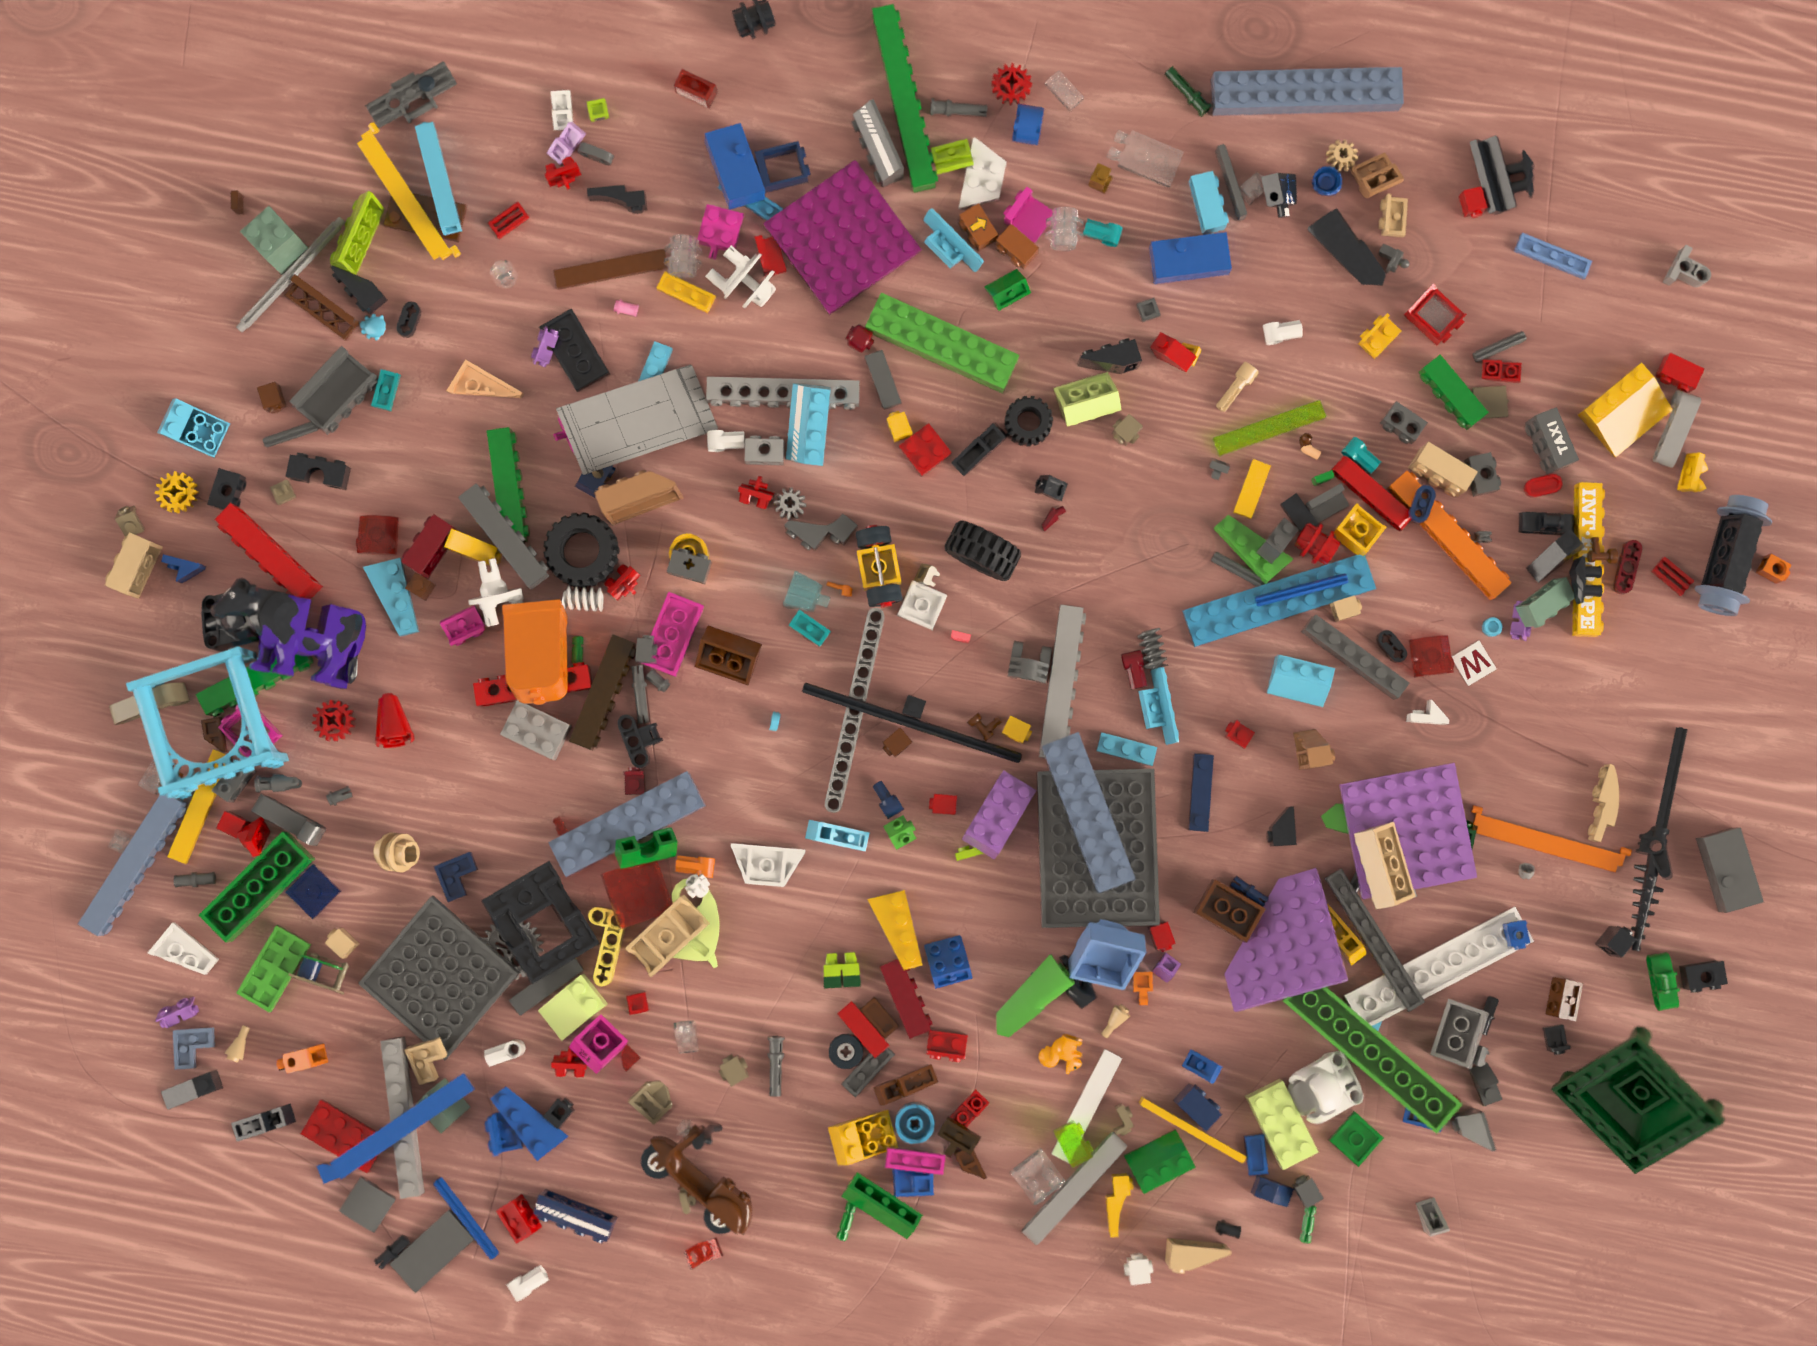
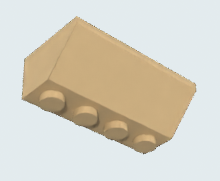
M1394 821L1354 833L1355 843L1360 853L1361 863L1365 870L1366 881L1369 884L1375 908L1396 906L1416 897Z

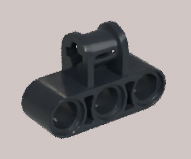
M1520 512L1518 532L1562 536L1569 529L1574 532L1575 515Z
M622 715L618 719L617 724L630 760L635 767L646 768L650 764L647 748L663 741L656 728L658 725L653 723L639 728L635 718L630 715ZM625 719H631L632 726L629 729L623 728L622 723ZM636 736L639 739V743L637 746L631 747L629 740ZM640 754H643L646 759L642 765H638L636 762V757Z

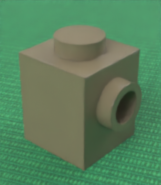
M1128 414L1123 420L1120 418L1113 425V438L1120 445L1124 444L1127 446L1129 442L1133 444L1140 437L1138 433L1143 426Z
M731 1054L722 1059L723 1064L720 1065L721 1070H719V1073L724 1081L727 1080L731 1087L749 1076L746 1070L748 1065L743 1057L739 1058L738 1055L733 1057Z

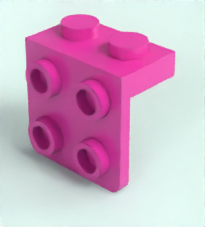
M1026 187L1024 191L1020 190L1014 198L1016 202L1013 206L1009 205L1006 208L1004 223L1007 226L1013 224L1035 243L1050 224L1055 213L1032 197L1033 190Z

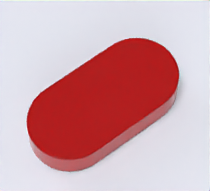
M1557 474L1532 478L1525 483L1524 492L1531 498L1553 494L1562 488L1563 481Z

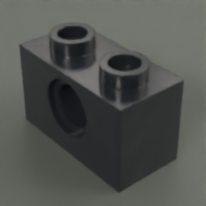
M219 468L207 505L220 510H224L230 503L239 507L241 492L245 490L247 484L245 481L246 477ZM229 487H231V488H232L231 494L228 495V496H226V495H225L226 489L229 488Z
M1714 960L1679 966L1683 989L1690 990L1691 993L1702 992V988L1709 987L1710 990L1721 989V985L1728 984L1724 961ZM1703 972H1705L1707 975V978L1704 982L1701 980V974Z

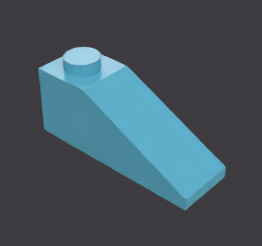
M809 820L805 839L866 852L869 832Z

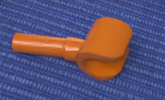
M827 582V586L842 590L841 596L852 597L853 589L849 585Z

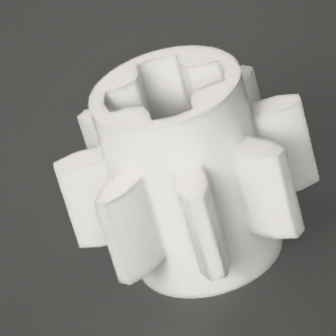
M696 874L691 875L686 881L687 886L685 889L692 898L695 896L699 898L705 896L709 891L708 886L710 883L707 881L708 879L703 874L700 876Z

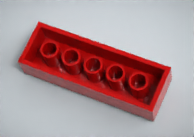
M230 503L214 519L219 524L217 527L224 534L227 533L232 537L231 541L235 545L246 550L244 553L251 560L260 563L258 566L266 574L269 573L271 576H274L272 580L280 587L282 586L287 589V594L312 599L323 587L243 509Z

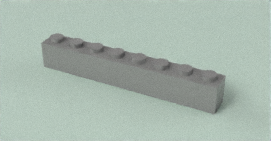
M1060 605L1039 758H1045L1041 746L1070 735L1071 727L1067 726L1068 719H1072L1073 708L1070 707L1071 700L1075 699L1076 689L1073 688V682L1077 681L1078 670L1075 667L1076 662H1080L1081 657L1078 645L1083 642L1084 632L1080 631L1081 624L1085 625L1086 613H1083L1084 608L1067 605Z
M405 1037L380 1041L390 1122L414 1107L408 1058L404 1051L406 1049ZM417 1129L393 1144L400 1199L420 1196L425 1192Z

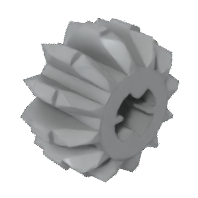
M790 487L789 493L786 492V489H782L784 495L782 496L777 493L776 496L780 500L774 501L775 505H779L775 508V511H782L780 513L781 518L787 514V520H791V515L798 519L797 512L804 514L800 507H806V503L802 502L805 500V496L798 497L801 493L800 490L793 494L792 487ZM788 500H792L795 504L794 506L792 505V508H788L787 504H785L786 502L789 503Z

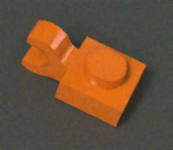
M1135 972L1132 976L1133 992H1139V1005H1148L1147 991H1153V972Z

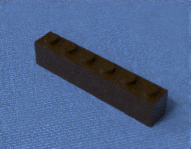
M612 634L569 742L592 751L594 747L598 748L601 737H599L600 732L605 730L608 724L607 715L615 707L616 702L613 701L615 695L620 694L623 686L621 684L623 676L626 677L629 672L630 666H628V663L636 655V644L634 642Z

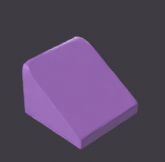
M1165 953L1152 972L1163 981L1169 982L1174 977L1181 963Z

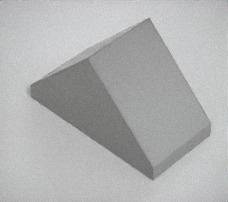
M1435 1198L1416 1203L1422 1227L1426 1234L1431 1237L1449 1231V1227Z

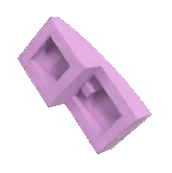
M568 122L560 137L555 138L547 154L562 165V160L574 152L586 133L573 122Z

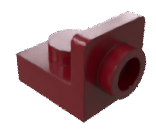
M629 767L628 771H623V775H625V795H641L645 793V772L640 771V768Z

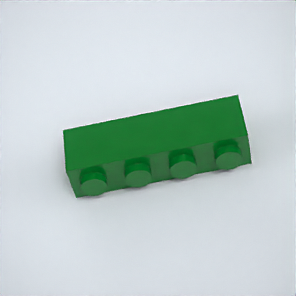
M1441 354L1419 371L1421 380L1425 384H1429L1433 389L1434 396L1444 402L1445 409L1449 413L1454 414L1457 418V423L1462 428L1468 430L1489 413Z
M858 1172L851 1179L841 1196L905 1239H908L915 1231L923 1216Z

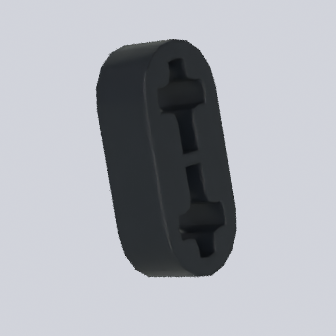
M410 301L403 306L397 323V332L404 338H410L414 335L421 316V308L415 302ZM414 307L416 313H412L410 317L408 309H412ZM409 321L408 327L410 328V331L406 330V332L404 333V331L402 330V326L406 327L407 322Z
M1384 630L1377 635V644L1392 662L1400 663L1406 659L1407 650L1393 632ZM1382 635H1389L1388 641L1391 646L1387 642L1383 643L1381 641L1383 639ZM1392 647L1396 651L1401 650V659L1399 657L1395 658L1393 656L1395 654V651L1392 649Z

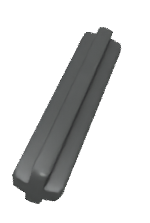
M1523 331L1475 351L1472 356L1475 362H1479L1524 342L1527 339Z
M312 422L264 437L263 443L268 448L318 431L319 428Z
M1215 552L1212 556L1211 561L1257 587L1262 585L1263 581L1248 568L1219 552Z

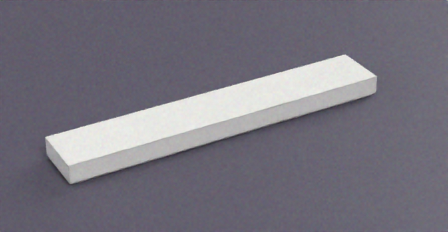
M1104 1049L1051 1153L1052 1155L1067 1163L1070 1162L1122 1060L1121 1057Z

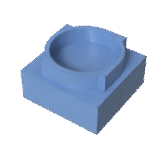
M1100 919L1098 923L1089 922L1068 960L1069 978L1125 990L1146 954L1145 935L1130 932L1121 924Z

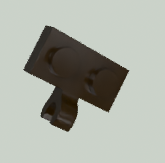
M949 1116L937 1134L950 1142L944 1153L950 1158L957 1147L971 1155L981 1139V1136Z

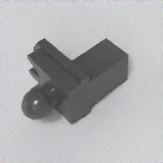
M1383 243L1378 255L1390 261L1386 268V273L1390 271L1395 273L1398 266H1401V268L1409 267V261L1403 259L1404 252Z

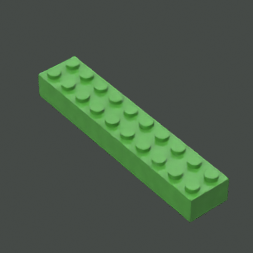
M1327 987L1282 1000L1436 1134L1463 1105Z

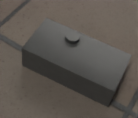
M1741 827L1729 828L1696 838L1718 912L1728 913L1764 902Z

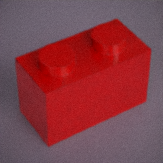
M1670 352L1664 356L1655 377L1659 378V381L1664 384L1676 386L1677 390L1690 393L1696 389L1705 368Z

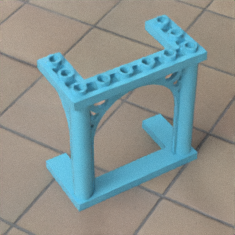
M235 647L126 683L128 691L133 692L162 785V787L158 788L161 796L185 799L192 796L191 793L198 789V785L204 783L205 786L217 783L216 779L224 777V780L236 776L235 773L241 771L248 773L254 771V767L259 765L262 767L267 766V768L272 767L273 769L284 766V762L289 761L287 753L279 752L267 734L246 670L245 663L256 660V652L242 647ZM225 663L242 718L239 739L228 754L216 761L209 763L188 761L178 755L167 740L152 688ZM246 735H249L248 740H251L252 743L244 740ZM241 746H248L251 749L252 753L249 757H244L240 754L239 748ZM236 755L241 761L233 760L231 762V757ZM177 759L179 763H177L176 766L173 768V765L175 764L172 760ZM215 763L218 764V768L216 769L214 768ZM183 765H188V775L185 778H181L179 776L180 768ZM199 767L201 772L194 774V769Z

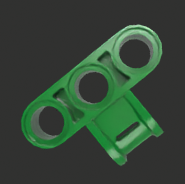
M1668 952L1647 955L1646 963L1656 1009L1662 1011L1678 1008V992L1680 988L1677 987L1675 977L1677 972L1673 971L1670 955Z

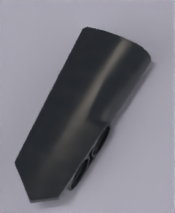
M1337 208L1308 227L1307 230L1361 285L1383 286L1386 277L1385 271L1365 242L1357 238Z

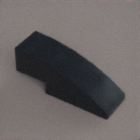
M992 423L951 463L965 476L1009 436L997 423Z

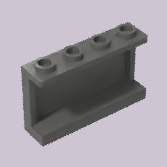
M341 346L290 400V403L328 435L330 432L336 431L343 418L346 419L350 416L356 404L359 405L363 402L369 390L372 391L376 388L378 377Z

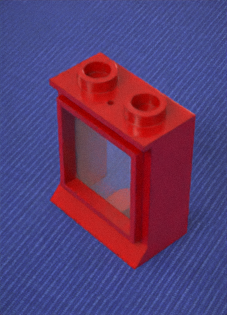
M1434 283L1404 314L1436 346L1441 341L1445 343L1452 336L1450 332L1454 328L1458 330L1465 322L1462 319L1467 315L1442 294Z

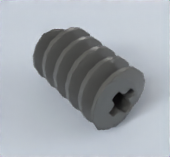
M1160 628L1144 631L1137 636L1138 639L1144 640L1139 643V646L1145 647L1141 651L1142 654L1147 655L1143 660L1144 662H1149L1144 666L1145 669L1152 670L1169 666L1168 664H1163L1167 657L1161 656L1166 650L1159 649L1160 646L1164 645V642H1158L1162 635L1156 634Z

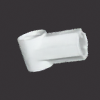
M1300 320L1286 323L1271 322L1263 325L1266 345L1281 343L1283 340L1303 336Z
M707 431L708 451L722 452L725 449H744V431Z
M516 1039L484 1050V1056L490 1067L523 1055L526 1047L523 1041ZM512 1044H516L519 1047L517 1054L511 1051Z
M540 1265L524 1276L520 1275L507 1284V1287L516 1302L529 1295L532 1290L547 1282L549 1278L545 1269Z

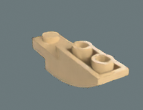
M1612 764L1601 767L1598 778H1600L1598 785L1594 787L1592 796H1594L1593 801L1600 803L1594 810L1593 816L1595 819L1588 829V840L1593 842H1601L1606 826L1614 827L1617 819L1619 784L1615 767Z

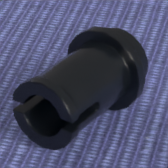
M1225 1220L1217 1221L1215 1232L1219 1235L1224 1234L1239 1239L1241 1235V1226L1226 1223Z

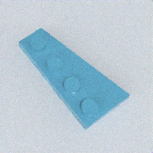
M396 558L363 567L398 635L402 637L419 632L410 591L405 589L408 583L404 566L401 562L402 559Z

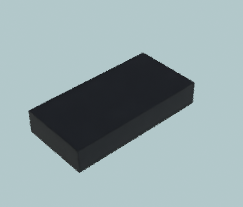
M1297 493L1280 504L1293 524L1299 529V532L1302 531L1307 523H1311L1314 526L1318 525V522Z

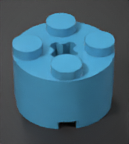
M910 1102L902 1106L895 1119L897 1134L903 1141L911 1144L923 1143L928 1140L934 1131V1117L931 1110L919 1102ZM911 1119H918L919 1126L917 1127L916 1125H914L912 1127Z

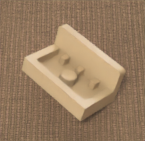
M1387 194L1381 200L1380 211H1383V216L1379 220V229H1382L1381 236H1405L1408 198L1391 197V194Z

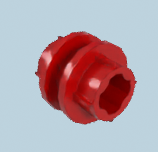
M1307 523L1294 543V546L1301 550L1299 556L1304 557L1306 553L1313 556L1312 564H1315L1317 561L1328 564L1340 546V541L1333 537L1334 531L1331 530L1327 535L1321 532L1323 528L1321 523L1317 527Z

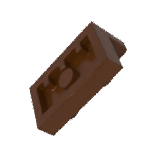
M1552 977L1545 1014L1576 1021L1583 983Z

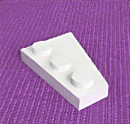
M172 923L148 952V954L158 956L204 975L219 960V958L176 923Z

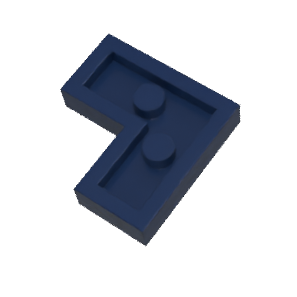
M471 852L434 866L447 902L467 895L460 877L478 870Z

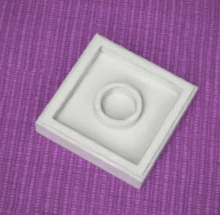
M912 580L897 616L933 630L947 595Z

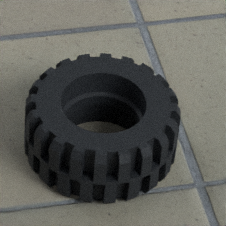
M577 512L571 513L569 517L566 515L561 517V521L555 522L552 525L553 529L551 531L548 530L546 534L548 538L547 541H544L543 545L545 548V552H543L544 558L547 560L548 568L564 583L573 587L587 588L590 585L593 587L598 585L597 583L600 581L604 582L609 573H613L614 566L618 564V554H620L618 540L609 525L599 517L584 512L582 514ZM578 533L592 535L599 544L598 557L591 565L584 568L570 565L564 556V548L567 541Z
M963 520L955 524L945 543V551L953 558L978 572L1000 581L1010 579L1021 558V551L1009 541L991 531Z

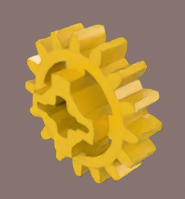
M174 471L173 476L167 473V479L160 478L162 484H156L159 491H155V494L160 496L156 499L157 502L161 503L160 507L167 508V511L171 513L174 510L177 514L180 513V509L187 512V506L194 507L191 502L198 500L194 495L199 494V491L194 490L198 485L194 482L191 483L193 481L192 477H187V474L183 472L179 474ZM181 481L185 482L188 488L183 487ZM178 490L182 491V492L176 493V496L173 495V494H171V493H174V492H178ZM166 497L170 498V502H172V504H170L167 501Z

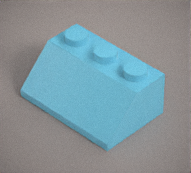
M1279 654L1274 659L1267 694L1323 707L1332 685L1335 668Z

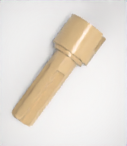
M1244 362L1235 374L1236 380L1217 403L1216 407L1220 411L1225 412L1244 386L1251 385L1259 371L1249 363Z

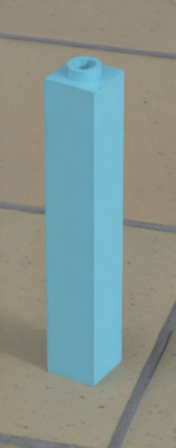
M423 122L415 126L441 230L443 235L460 232L462 228L436 128L433 122Z

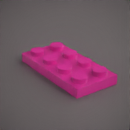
M668 592L651 633V636H654L655 644L658 645L657 655L653 656L657 660V664H641L676 677L705 606Z

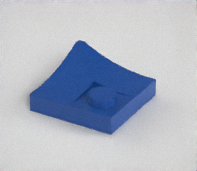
M892 1169L895 1197L934 1196L933 1174Z

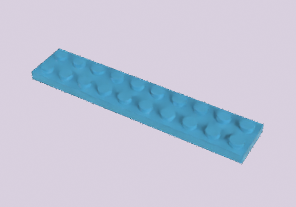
M1355 555L1198 605L1182 612L1193 645L1197 647L1313 610L1344 598L1375 590L1376 586L1365 555ZM1344 573L1348 577V583L1259 607L1255 603V597Z

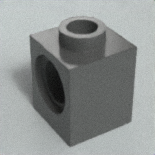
M1309 1175L1298 1177L1295 1180L1296 1183L1292 1184L1303 1206L1306 1208L1324 1199L1314 1180Z

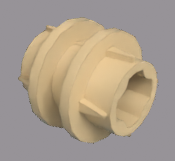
M390 832L375 842L374 858L376 863L386 871L405 872L418 863L419 847L417 842L408 834Z

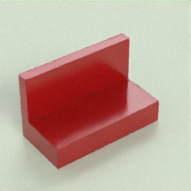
M762 235L755 236L758 253L762 254L760 260L764 276L766 277L772 270L775 272L773 275L787 272L781 248L772 237L763 239Z

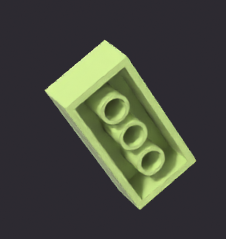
M1281 1079L1245 1096L1279 1166L1283 1170L1318 1153Z

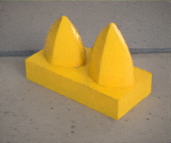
M1700 452L1686 453L1677 490L1682 492H1701L1706 489L1704 482L1699 478L1700 473L1708 470L1707 464L1704 461L1705 454Z

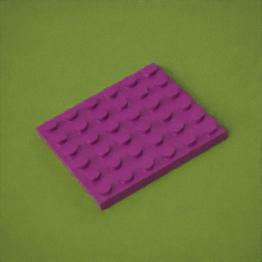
M856 160L763 223L764 227L829 315L921 252L919 245Z

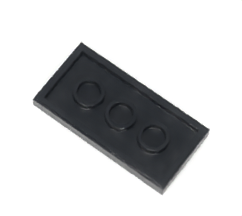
M572 308L539 326L542 330L547 326L549 332L551 329L558 331L557 335L559 337L554 348L551 347L577 392L610 374Z

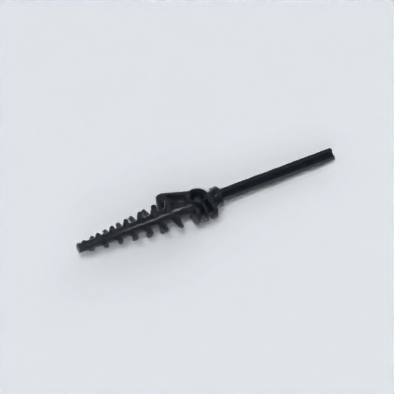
M1676 727L1656 825L1652 826L1647 833L1639 835L1641 841L1638 842V845L1640 846L1639 849H1636L1637 853L1647 855L1646 865H1634L1635 869L1645 872L1644 877H1634L1633 881L1643 884L1642 890L1633 889V893L1641 896L1640 902L1632 903L1633 906L1639 907L1638 914H1632V918L1637 919L1636 926L1631 927V930L1635 931L1634 938L1637 939L1632 945V950L1637 952L1641 951V941L1646 938V935H1643L1645 927L1650 928V924L1646 922L1647 917L1655 915V912L1649 910L1650 905L1659 904V900L1652 898L1653 893L1664 891L1663 888L1655 886L1658 873L1664 880H1670L1673 877L1666 836L1670 832L1667 826L1688 729ZM1654 844H1662L1661 849L1653 851L1652 847Z

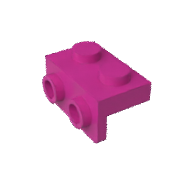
M475 605L440 621V625L449 639L450 646H459L472 636L475 638L482 635L485 630V623Z

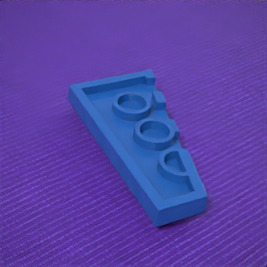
M506 1086L490 1098L536 1161L569 1137L560 1129H556L543 1118V1115Z

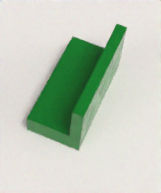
M1018 269L984 286L985 290L991 295L998 311L1031 293L1026 278Z

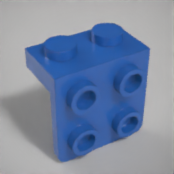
M500 1112L493 1113L487 1117L485 1130L490 1135L488 1148L490 1152H493V1156H498L502 1152L523 1148V1142Z

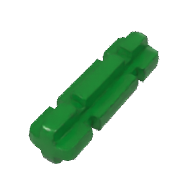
M574 636L572 638L574 647H572L571 661L573 664L583 662L582 645H584L583 637Z
M850 1202L846 1204V1212L843 1214L839 1227L840 1230L837 1233V1239L841 1241L847 1240L848 1231L854 1217L853 1213L856 1211V1206Z
M1315 1205L1309 1208L1305 1207L1304 1212L1306 1215L1303 1217L1301 1228L1303 1232L1300 1234V1241L1302 1243H1311L1312 1236L1310 1234L1313 1232L1314 1215H1316L1317 1209Z

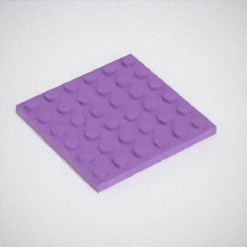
M1455 763L1339 784L1361 899L1372 898V894L1366 881V874L1355 843L1354 833L1393 821L1413 889L1477 878Z

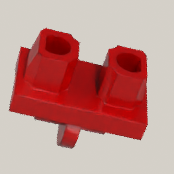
M570 156L562 160L564 166L557 169L555 163L545 166V177L550 187L565 185L566 189L569 190L571 189L569 183L576 181L575 178L582 175L577 162H574Z
M758 476L757 481L749 480L750 485L742 483L739 486V502L750 504L751 497L754 496L758 498L756 507L766 509L774 498L775 492L764 490L768 488V484L762 482V476Z
M621 564L617 569L621 576L616 581L612 577L608 578L604 583L608 589L607 592L617 601L622 595L626 597L630 592L633 595L637 593L633 588L638 584L636 580L641 576L631 566L628 567Z
M569 1046L568 1051H561L560 1055H554V1059L551 1062V1068H554L556 1077H564L567 1075V1069H574V1077L583 1078L588 1067Z

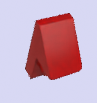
M260 817L238 831L237 837L243 847L249 850L252 857L260 856L271 831L263 817Z

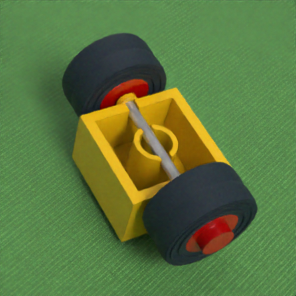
M870 525L865 529L857 531L858 548L864 549L857 551L863 589L866 591L868 605L870 607L881 606V608L891 607L892 604L902 601L895 544L887 545L892 542L889 526Z

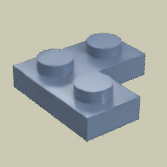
M214 1027L173 1030L174 1070L196 1068V1048L215 1047Z

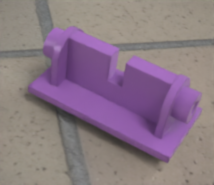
M547 326L544 327V330L540 329L537 340L540 342L537 348L534 347L531 354L535 365L537 361L543 367L550 363L553 351L546 348L547 346L555 347L559 337L557 330L551 329L549 332Z
M1516 601L1512 618L1520 620L1519 622L1512 621L1510 635H1512L1511 639L1519 640V637H1522L1526 641L1527 637H1530L1531 627L1524 626L1515 608L1523 601Z
M195 997L183 998L172 1007L166 1006L160 1009L155 1021H160L162 1028H169L180 1023L179 1015L183 1021L196 1016L199 1008L197 1005L193 1006Z

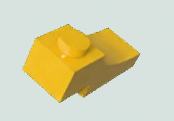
M1127 1173L1111 1174L1113 1194L1105 1195L1110 1237H1119L1118 1226L1121 1208L1126 1196H1130V1190H1133V1180L1129 1178Z

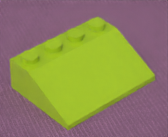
M370 191L361 194L358 200H355L351 217H348L346 220L344 233L338 238L337 249L330 256L331 266L333 265L357 275L385 210Z

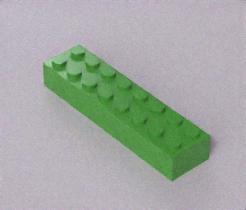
M882 292L865 326L878 338L1002 394L1019 360V355Z

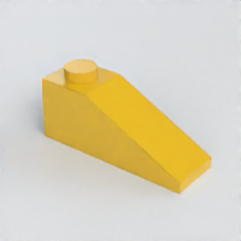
M1327 904L1340 953L1352 966L1367 955L1365 946L1331 906Z

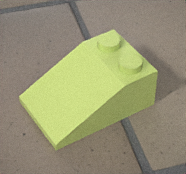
M582 974L538 1011L561 1041H563L608 1005V1003L587 976Z

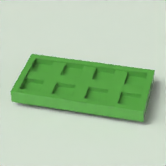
M276 925L236 994L267 1012H272L292 978L288 976L289 973L294 975L303 960L301 954L306 955L312 944Z

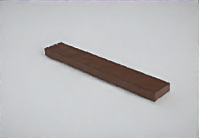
M664 248L556 269L553 272L557 290L668 269L669 267Z

